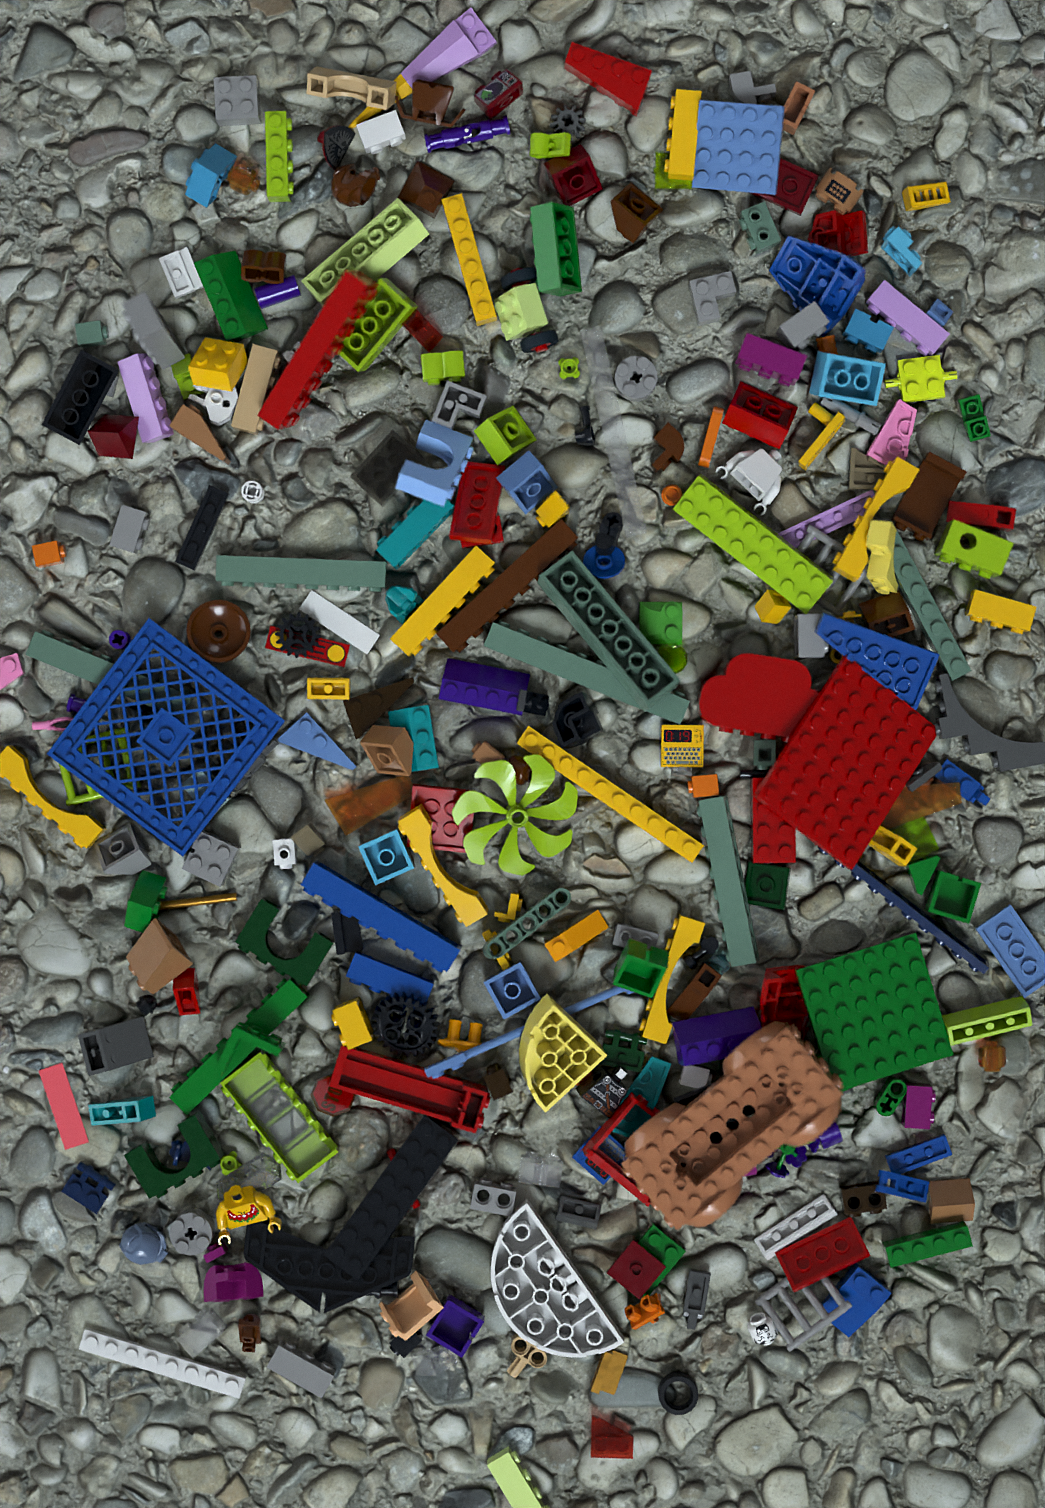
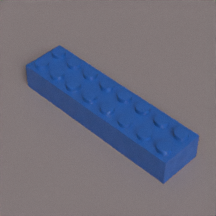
M318 860L312 864L300 884L304 887L303 891L309 895L314 896L317 894L323 898L321 901L326 905L339 907L341 914L348 918L354 916L359 919L358 923L367 929L370 927L376 929L378 936L385 940L391 938L396 941L395 946L404 951L406 949L414 952L413 956L422 962L425 959L432 963L431 967L441 973L443 970L448 972L462 946Z

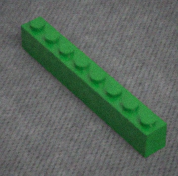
M292 977L288 981L284 978L276 986L278 991L274 995L269 993L261 1001L264 1005L260 1009L254 1008L246 1015L248 1020L244 1024L252 1026V1024L264 1029L263 1033L269 1035L309 994L301 986L295 984L292 981ZM224 1037L216 1045L218 1050L214 1054L209 1052L201 1060L203 1064L198 1069L194 1066L186 1074L188 1079L183 1084L179 1081L171 1089L173 1094L169 1098L188 1115L256 1046L241 1039L227 1071L219 1077L213 1074L229 1040Z

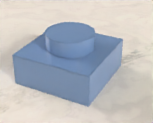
M937 298L925 314L943 327L953 311Z

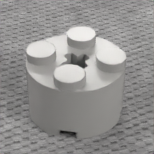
M631 356L624 359L617 367L614 378L618 394L632 402H640L647 399L656 387L658 379L657 370L646 357ZM633 375L641 377L639 383L636 384L635 381H631Z
M190 1208L183 1211L170 1228L172 1245L178 1253L185 1255H196L203 1252L209 1246L215 1234L213 1218L199 1208ZM190 1228L197 1233L195 1235L189 1233Z

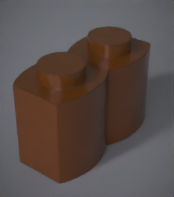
M254 249L244 251L241 264V279L247 282L284 283L287 267L286 254L278 251L265 253Z

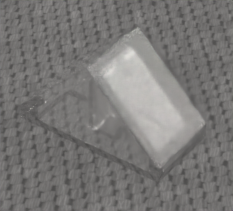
M438 1346L411 1355L417 1376H435L457 1364L455 1354L444 1346Z

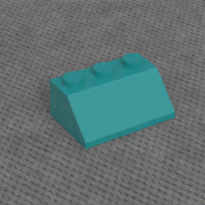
M430 705L389 711L390 726L404 727L414 743L411 772L439 768Z

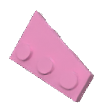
M898 399L866 455L874 458L882 465H886L889 460L893 462L896 457L906 460L917 410Z

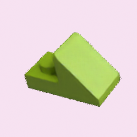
M190 353L184 355L185 358L171 365L173 376L177 380L184 400H188L189 394L196 396L204 394V392L198 391L193 387L188 368L192 360Z

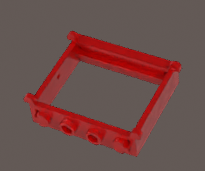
M631 1092L616 1109L612 1117L603 1124L584 1146L582 1151L586 1157L649 1207L651 1199L646 1193L642 1194L636 1187L637 1182L633 1177L629 1178L619 1164L598 1148L635 1104L652 1117L661 1112L656 1107L651 1109L647 1105L649 1103L648 1100L642 1095L636 1096Z

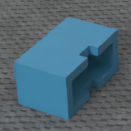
M855 309L842 335L846 337V341L857 345V343L864 345V349L870 353H881L894 327L881 320L875 323L869 320L870 315Z

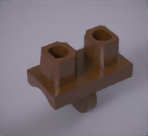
M248 1314L243 1319H239L240 1343H243L242 1351L254 1353L256 1344H261L262 1341L259 1316Z

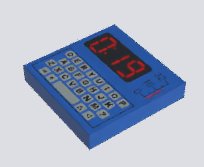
M599 1125L572 1155V1158L604 1185L611 1176L586 1157L582 1151L584 1146L602 1127ZM609 1134L598 1148L621 1166L625 1156V1147Z

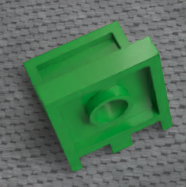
M239 1022L234 1027L213 1074L221 1077L227 1071L241 1039L275 1056L280 1055L286 1043L282 1042L283 1038L276 1034L267 1035L263 1033L264 1029L252 1024V1026H248Z

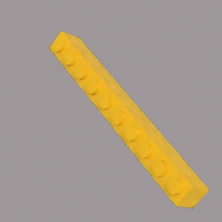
M530 726L526 728L518 740V745L531 754L542 756L556 771L691 863L703 848V844Z

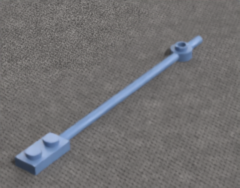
M614 986L563 1009L571 1015L619 993L626 992L628 995L634 992ZM524 1026L424 1067L426 1076H432L435 1079L444 1075V1070L452 1068V1070L463 1067V1062L467 1061V1059L520 1037Z

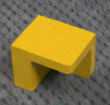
M767 589L756 603L755 609L761 622L778 624L791 609V605L776 590Z

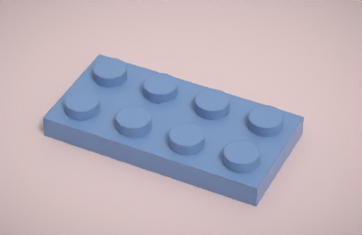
M1010 904L975 928L1024 998L1045 984V953Z

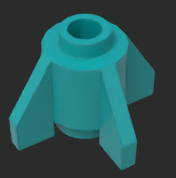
M400 585L391 586L386 591L385 601L387 602L389 612L403 625L415 607L420 606L425 600L417 595L418 593L413 588Z

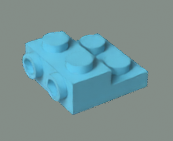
M893 226L882 238L884 242L881 248L911 277L921 266V257L916 251L908 249L913 243L911 234L904 228L901 230L899 226L897 228Z

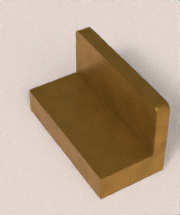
M614 1349L602 1353L591 1383V1392L599 1394L601 1390L612 1395L615 1394L628 1358L627 1354Z

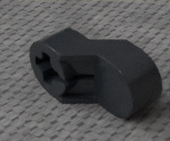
M616 512L608 513L601 522L599 533L595 539L596 552L602 556L612 554L617 546L618 538L623 528L622 516Z

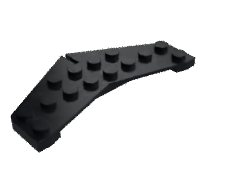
M262 1222L247 1225L244 1258L319 1313L322 1293H326L325 1314L408 1277L412 1272L415 1237L400 1236L389 1239L360 1280H356L324 1256V1253L327 1251L326 1248L276 1228L271 1233L268 1230V1225Z

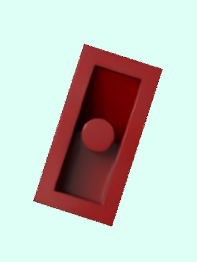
M187 968L173 979V992L179 1015L201 1014L195 968Z

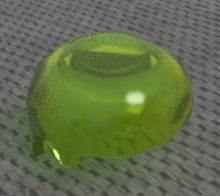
M678 643L664 644L657 651L675 674L683 671L688 663V654Z

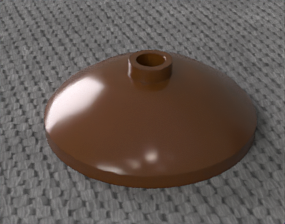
M212 600L201 604L193 611L188 620L186 632L189 645L195 653L207 661L223 663L235 659L246 649L250 640L251 629L249 620L240 607L229 601ZM221 631L223 635L218 638L215 636V633Z

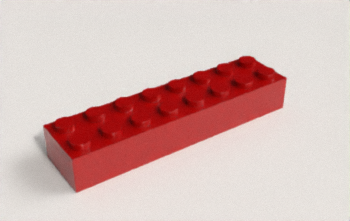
M345 270L257 416L277 430L297 424L300 419L299 413L302 408L305 409L311 401L310 395L313 390L316 391L322 383L321 377L331 369L333 365L331 361L334 356L339 355L343 350L344 345L342 343L346 337L349 338L354 332V324L357 319L360 320L365 314L366 304L375 298L378 292L376 290L379 285L359 270Z

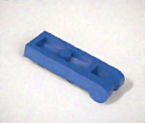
M883 1170L878 1171V1177L880 1178L879 1184L876 1185V1192L926 1203L929 1181ZM888 1179H891L890 1187H887Z

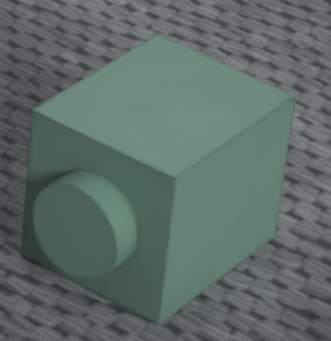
M100 320L75 324L77 342L81 348L107 345L106 338H109L107 325L104 326V323Z

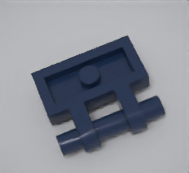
M80 1161L76 1168L83 1172L82 1175L79 1176L73 1173L61 1192L97 1214L109 1194L102 1190L106 1187L112 1191L116 1183L109 1180L110 1177L106 1174L103 1176L95 1171L92 1165H86ZM88 1177L99 1183L97 1187L87 1181Z

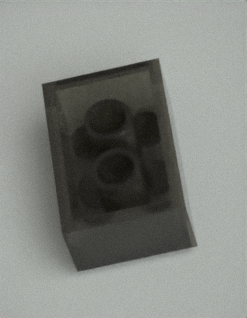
M392 430L351 474L350 478L383 508L399 490L396 488V484L405 461L409 460L422 465L425 459Z

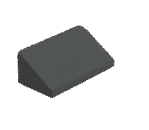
M560 1196L555 1220L596 1229L602 1205Z

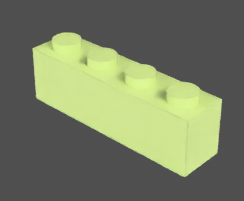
M508 1446L487 1459L489 1470L512 1508H550L548 1504H543L541 1500L543 1496L537 1486L533 1487L531 1484L532 1478L526 1468L522 1469L519 1464L521 1459L515 1450L512 1452Z

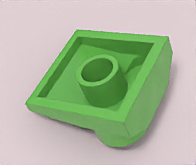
M640 602L639 631L650 644H682V602Z

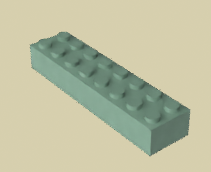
M573 551L539 575L537 584L644 712L678 686L681 681Z

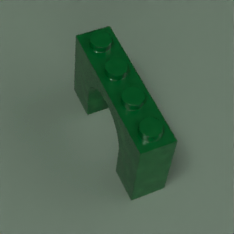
M263 897L235 943L239 944L238 948L243 952L249 953L250 951L257 955L256 959L265 965L268 962L275 966L274 970L283 976L286 973L291 976L295 984L301 987L303 984L308 986L335 941L317 930L302 954L294 958L278 956L269 946L268 931L281 908Z
M201 1111L187 1117L177 1125L190 1148V1161L186 1167L170 1169L164 1166L158 1160L148 1141L136 1146L124 1155L149 1199L154 1196L160 1198L168 1193V1188L174 1186L176 1189L186 1183L185 1179L189 1176L195 1178L204 1172L203 1169L205 1167L213 1168L221 1163L220 1159L225 1153Z

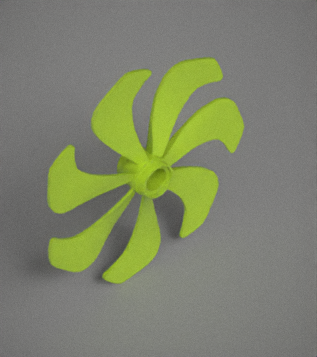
M539 754L523 757L532 770L530 784L519 803L516 802L515 771L508 761L496 760L485 762L475 772V778H491L502 789L509 805L505 809L491 798L474 790L466 791L460 796L452 809V816L456 825H459L467 815L475 812H494L505 814L506 819L474 829L465 835L463 846L470 862L485 865L483 850L493 835L508 823L512 827L498 858L499 867L505 872L525 875L535 868L534 864H530L520 857L517 842L519 827L524 826L534 847L544 857H553L571 844V829L560 835H551L528 821V816L547 820H565L575 813L577 807L578 791L569 781H566L563 793L557 800L546 805L525 809V807L542 795L555 779L553 766ZM521 812L517 818H512L514 813Z

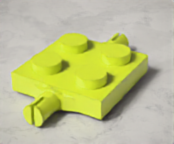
M940 355L902 359L896 362L897 378L884 379L885 388L898 387L902 401L905 403L945 398V380L957 379V371L944 372L941 367Z

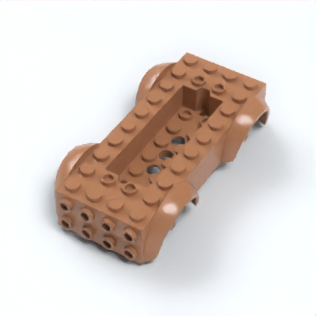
M774 1021L757 1031L723 1061L724 1075L688 1105L674 1103L659 1112L625 1142V1156L622 1161L623 1172L629 1178L633 1177L637 1182L636 1187L642 1194L646 1193L651 1199L650 1204L655 1210H660L665 1215L663 1218L671 1228L674 1226L678 1230L685 1224L700 1228L714 1222L734 1204L740 1195L744 1175L782 1144L793 1147L806 1145L819 1137L835 1121L842 1105L843 1081L836 1073L832 1075L829 1072L827 1062L822 1057L818 1058L815 1055V1048L808 1040L804 1042L801 1039V1032L794 1024L790 1025L788 1022ZM752 1105L755 1108V1114L751 1117L745 1116L742 1111L743 1107ZM734 1118L738 1121L739 1126L736 1129H730L727 1127V1120ZM713 1132H719L722 1135L720 1143L714 1144L711 1142L710 1135Z

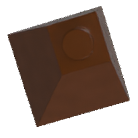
M417 161L397 198L435 219L442 206L441 199L447 197L455 181Z
M631 182L611 200L616 229L625 239L630 240L632 243L643 235L663 210V208Z

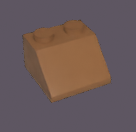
M373 725L360 741V744L376 772L410 776L414 743L408 731L404 727Z

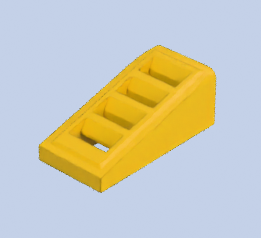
M947 182L909 186L902 191L906 211H914L951 202ZM936 189H939L941 199H938ZM929 190L931 191L932 200L929 197ZM920 192H922V196H923V201H922V202H921Z

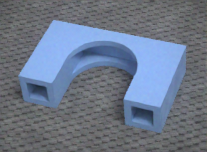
M426 420L419 433L415 448L440 457L446 462L448 467L431 469L406 460L400 471L396 488L444 507L447 499L451 500L455 492L453 486H458L462 476L460 472L464 473L468 463L466 458L470 459L474 451V447L471 446L473 437Z

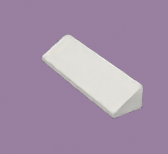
M822 1194L755 1238L754 1241L764 1257L769 1260L776 1255L775 1252L794 1244L837 1216V1212L825 1194Z

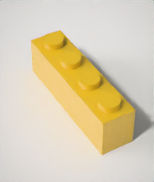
M676 89V96L671 97V109H674V117L669 118V130H672V138L667 139V151H670V159H665L664 172H668V179L688 181L694 179L699 100H702V91Z

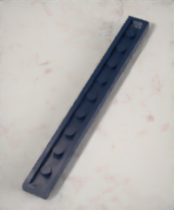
M818 846V849H819L822 853H824L825 855H828V853H826L823 849H821V848ZM834 859V861H835L840 867H842V868L845 867V866H843L841 863H839L836 859ZM858 860L853 870H851L854 878L869 884L868 888L875 894L880 893L885 897L884 900L890 906H897L901 909L904 917L919 923L918 927L925 933L930 932L935 936L934 939L940 945H947L951 948L954 956L969 962L968 966L972 970L985 974L989 969V962Z

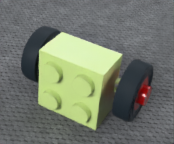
M535 267L516 268L511 273L503 276L500 279L502 288L509 291L494 300L495 310L499 316L501 329L506 341L527 337L520 341L523 353H540L548 350V347L559 341L555 330L540 332V328L547 325L548 321L536 283H534L537 279Z

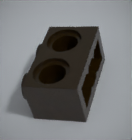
M496 1062L487 1066V1070L484 1072V1080L493 1100L495 1101L513 1093L514 1085L504 1063L499 1065Z
M879 1180L839 1186L844 1214L849 1215V1217H859L863 1212L878 1214L883 1209H887L885 1193L875 1191ZM877 1193L879 1194L878 1200L874 1203L869 1202V1196ZM850 1197H857L858 1202L856 1205L850 1206L848 1205V1199Z

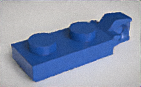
M945 759L941 765L943 769L934 777L966 801L974 803L977 800L986 806L990 798L982 793L984 787L951 761Z

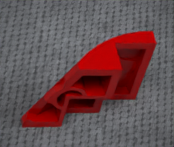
M837 210L817 214L813 222V229L809 233L807 240L850 257L868 253L866 214L863 210L844 215L840 214Z

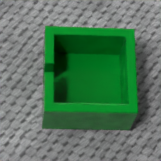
M936 870L925 910L969 924L981 883Z
M629 938L614 968L612 985L653 998L668 968L669 952L651 946L649 949L647 944Z

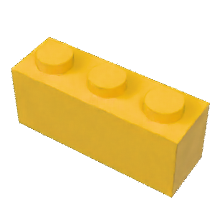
M975 589L971 591L965 615L970 616L969 620L977 623H982L983 620L991 622L990 626L1002 629L1003 626L1011 628L1010 632L1023 635V632L1030 631L1037 607Z

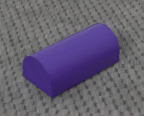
M295 275L285 277L284 283L281 284L268 283L254 288L261 309L301 296Z

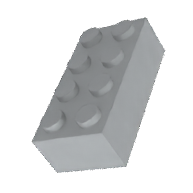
M145 291L122 303L125 309L123 315L127 323L131 325L135 339L140 343L143 350L146 351L149 358L151 357L155 365L159 364L164 370L185 358L168 323Z

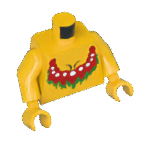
M239 1185L232 1186L229 1191L223 1194L224 1200L219 1203L216 1210L217 1228L220 1229L218 1234L219 1245H221L222 1237H227L229 1244L231 1242V1235L226 1228L230 1230L268 1220V1217L270 1220L268 1225L269 1232L273 1233L274 1231L272 1224H276L278 1229H281L282 1221L280 1218L275 1217L276 1211L268 1195L257 1192L253 1186L241 1188Z

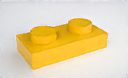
M490 928L482 932L486 942L497 934L496 931L492 932ZM492 943L490 949L496 955L498 953V946ZM508 952L502 957L497 958L502 970L511 966L509 961L512 958Z

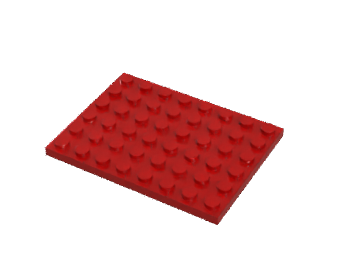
M843 656L757 789L754 797L847 869L853 870L936 737L935 727L905 701L897 697L890 689L885 688L864 672L862 667L855 661L851 662L847 659V656Z

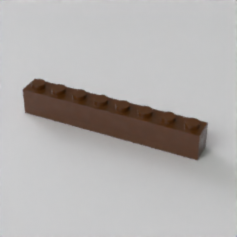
M560 519L436 634L453 653L456 651L462 652L469 645L467 641L472 636L476 639L484 631L482 627L487 622L492 624L500 617L498 614L500 610L510 608L516 602L514 598L519 593L523 596L531 588L529 584L534 579L538 582L539 575L545 572L548 566L554 565L562 559L560 557L561 554L565 551L571 552L578 545L576 543L578 540L577 535Z

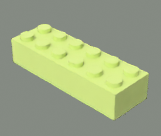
M397 198L301 280V282L323 307L345 270H359L375 281L426 238L429 233L419 218Z

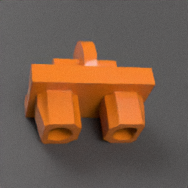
M655 1293L652 1296L646 1295L641 1298L640 1303L635 1306L630 1304L624 1309L626 1318L630 1320L631 1328L634 1330L648 1322L653 1324L658 1322L659 1316L665 1313L659 1293Z

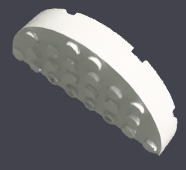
M525 1199L513 1210L511 1217L508 1216L503 1223L492 1252L491 1283L495 1301L506 1322L522 1339L533 1344L538 1349L563 1357H586L587 1355L601 1354L623 1344L624 1336L530 1201Z

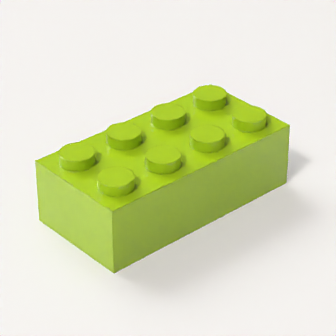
M380 278L377 283L379 285L376 288L378 292L372 301H368L365 306V314L360 320L357 319L354 324V332L349 338L346 337L342 343L344 348L339 355L358 372L368 369L418 308L388 278Z

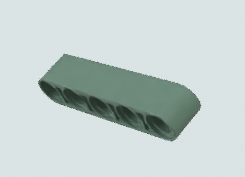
M558 888L548 893L489 939L483 946L484 955L489 959L502 957L566 907L571 901L570 892L565 888ZM558 892L564 896V901L561 904L555 899ZM541 905L547 907L548 912L545 917L539 913ZM524 918H528L531 921L529 929L523 926ZM509 930L515 934L513 942H509L506 938V933ZM492 943L498 946V953L496 955L490 953L489 948Z

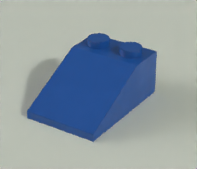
M858 1263L853 1264L835 1286L845 1301L848 1300L852 1304V1307L831 1323L846 1336L850 1337L879 1310L892 1294L891 1291ZM830 1293L821 1303L828 1314L838 1307Z

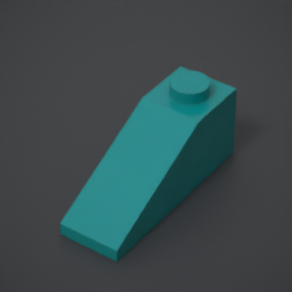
M153 1095L88 1105L91 1126L141 1122L156 1117Z

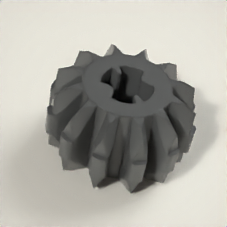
M567 104L564 105V111L556 108L557 115H551V119L554 122L550 123V128L555 129L553 134L569 133L571 134V141L572 135L577 139L580 138L578 131L584 132L585 127L582 124L586 123V118L581 117L583 114L582 110L575 113L576 106L573 105L571 110H568ZM567 119L571 120L569 127L564 126Z

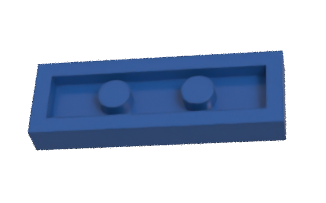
M945 1134L885 1155L890 1172L903 1174L951 1156L952 1152Z

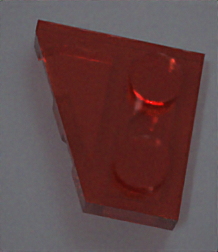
M592 1415L591 1458L633 1459V1435L596 1415Z

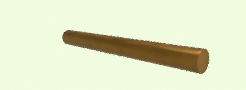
M237 893L162 901L159 910L237 901Z

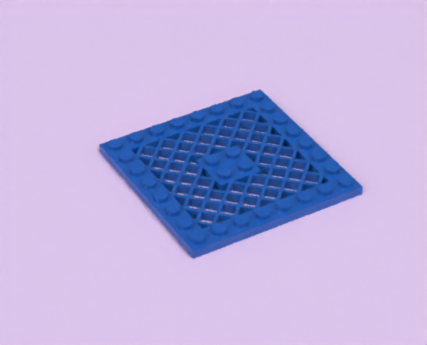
M149 618L48 751L47 755L183 857L286 720ZM153 649L159 652L156 654H150L153 651ZM160 656L162 668L151 669L150 658ZM165 657L177 666L166 667ZM146 660L147 670L138 671ZM177 669L179 681L168 682L167 671ZM182 670L194 679L183 680ZM163 671L164 683L153 684L152 673ZM148 673L149 685L139 686L137 675ZM133 677L134 687L125 688ZM195 682L196 694L185 695L184 683ZM199 683L210 690V692L200 693ZM180 684L181 696L170 697L169 685ZM165 686L166 698L155 699L154 688ZM150 688L151 700L141 701L139 690ZM135 690L136 702L126 703L124 692ZM120 695L121 704L112 705ZM212 695L213 706L202 708L201 696ZM216 696L227 704L217 706ZM197 697L198 709L187 710L186 698ZM182 699L183 711L172 712L171 700ZM167 701L168 711L161 708L157 713L156 702ZM152 703L153 715L143 716L141 704ZM137 705L138 717L128 718L126 707ZM122 707L124 719L113 720L112 709ZM229 708L230 719L219 721L218 709ZM233 708L244 717L234 719ZM214 710L215 721L204 723L203 711ZM108 712L109 721L99 722L104 714ZM199 712L200 723L189 725L188 713ZM184 714L185 724L173 715ZM153 718L145 729L143 719ZM139 720L141 732L130 733L128 721ZM245 720L247 732L236 733L235 722ZM250 721L255 724L252 730L250 728ZM124 722L126 734L115 735L114 723ZM231 722L232 734L221 736L220 724ZM109 724L111 736L100 737L99 726ZM216 724L217 736L206 738L205 726ZM201 727L202 738L193 739L196 732L191 728ZM95 728L96 738L86 739ZM140 735L136 742L143 747L132 748L131 736ZM247 735L238 747L237 737ZM126 737L128 749L117 750L116 738ZM233 737L234 749L223 751L222 739ZM111 739L113 751L102 752L101 740ZM218 739L219 751L208 752L207 741ZM96 741L98 753L87 754L86 743ZM203 741L204 753L194 755L192 743ZM81 745L83 753L78 750ZM188 745L189 755L179 757ZM143 750L145 762L134 763L133 751ZM148 751L159 760L149 761ZM128 752L130 764L119 765L118 753ZM234 752L225 764L224 754ZM113 754L115 766L104 767L103 755ZM220 754L221 766L210 767L209 756ZM99 756L100 766L88 757ZM205 756L206 768L196 769L194 758ZM190 758L192 770L181 772L179 760ZM160 763L162 774L151 776L150 764ZM175 763L177 772L166 774L165 764L172 767ZM145 765L147 776L136 778L135 766ZM130 767L132 779L121 780L120 768ZM116 769L117 779L105 770ZM221 769V771L212 781L211 770ZM207 771L209 783L198 784L196 773ZM192 773L194 785L183 787L181 775ZM177 775L179 787L168 789L167 777ZM162 777L164 789L153 791L152 779ZM147 780L149 791L138 793L137 781ZM133 782L134 792L123 783ZM209 786L200 797L198 787ZM194 788L196 800L185 801L184 789ZM179 790L181 802L170 803L169 792ZM164 792L166 804L155 806L154 794ZM149 794L151 805L140 796ZM196 803L187 815L186 804ZM181 805L183 817L172 818L171 806ZM166 807L168 817L158 811L157 808ZM183 820L179 826L173 822Z

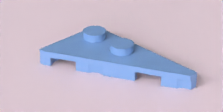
M308 712L277 739L280 743L345 768L354 770L357 767Z

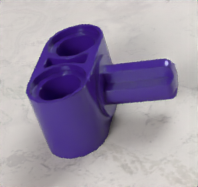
M836 1121L819 1136L823 1149L843 1142Z

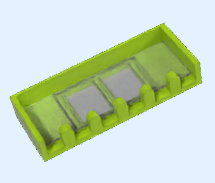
M263 1049L220 1083L222 1085V1092L226 1097H231L234 1100L236 1110L240 1114L244 1113L248 1118L247 1123L253 1131H258L261 1135V1142L265 1147L272 1149L274 1159L279 1164L283 1163L287 1169L286 1174L292 1181L301 1182L339 1152L340 1148Z

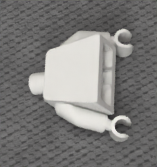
M759 449L756 452L753 450L738 452L726 462L727 465L725 467L719 466L716 469V473L721 469H725L726 474L720 479H726L729 471L732 470L730 474L758 501L762 499L761 503L758 502L753 507V511H755L757 506H763L764 510L761 512V516L766 512V505H770L780 491L781 476L779 474L782 471V467L777 462L781 459V454L775 449L771 450L768 454L763 449Z

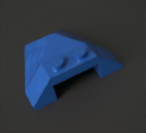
M791 235L787 237L769 269L782 290L791 297L795 308L801 311L812 302H816L829 320L826 326L827 330L821 334L822 337H825L845 316L865 282V268L849 255Z

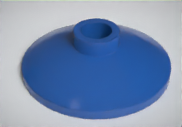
M594 546L585 553L583 564L594 577L606 579L618 575L623 570L625 556L618 547L614 549L612 554L602 556L596 552Z

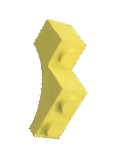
M871 520L866 545L871 551L866 577L878 593H897L898 583L894 572V544L897 530L892 522Z

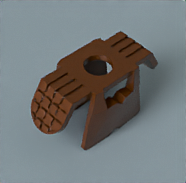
M417 79L413 83V114L406 113L401 97L399 95L395 96L401 118L452 128L466 111L463 108L453 121L444 120L454 91V87L450 85Z

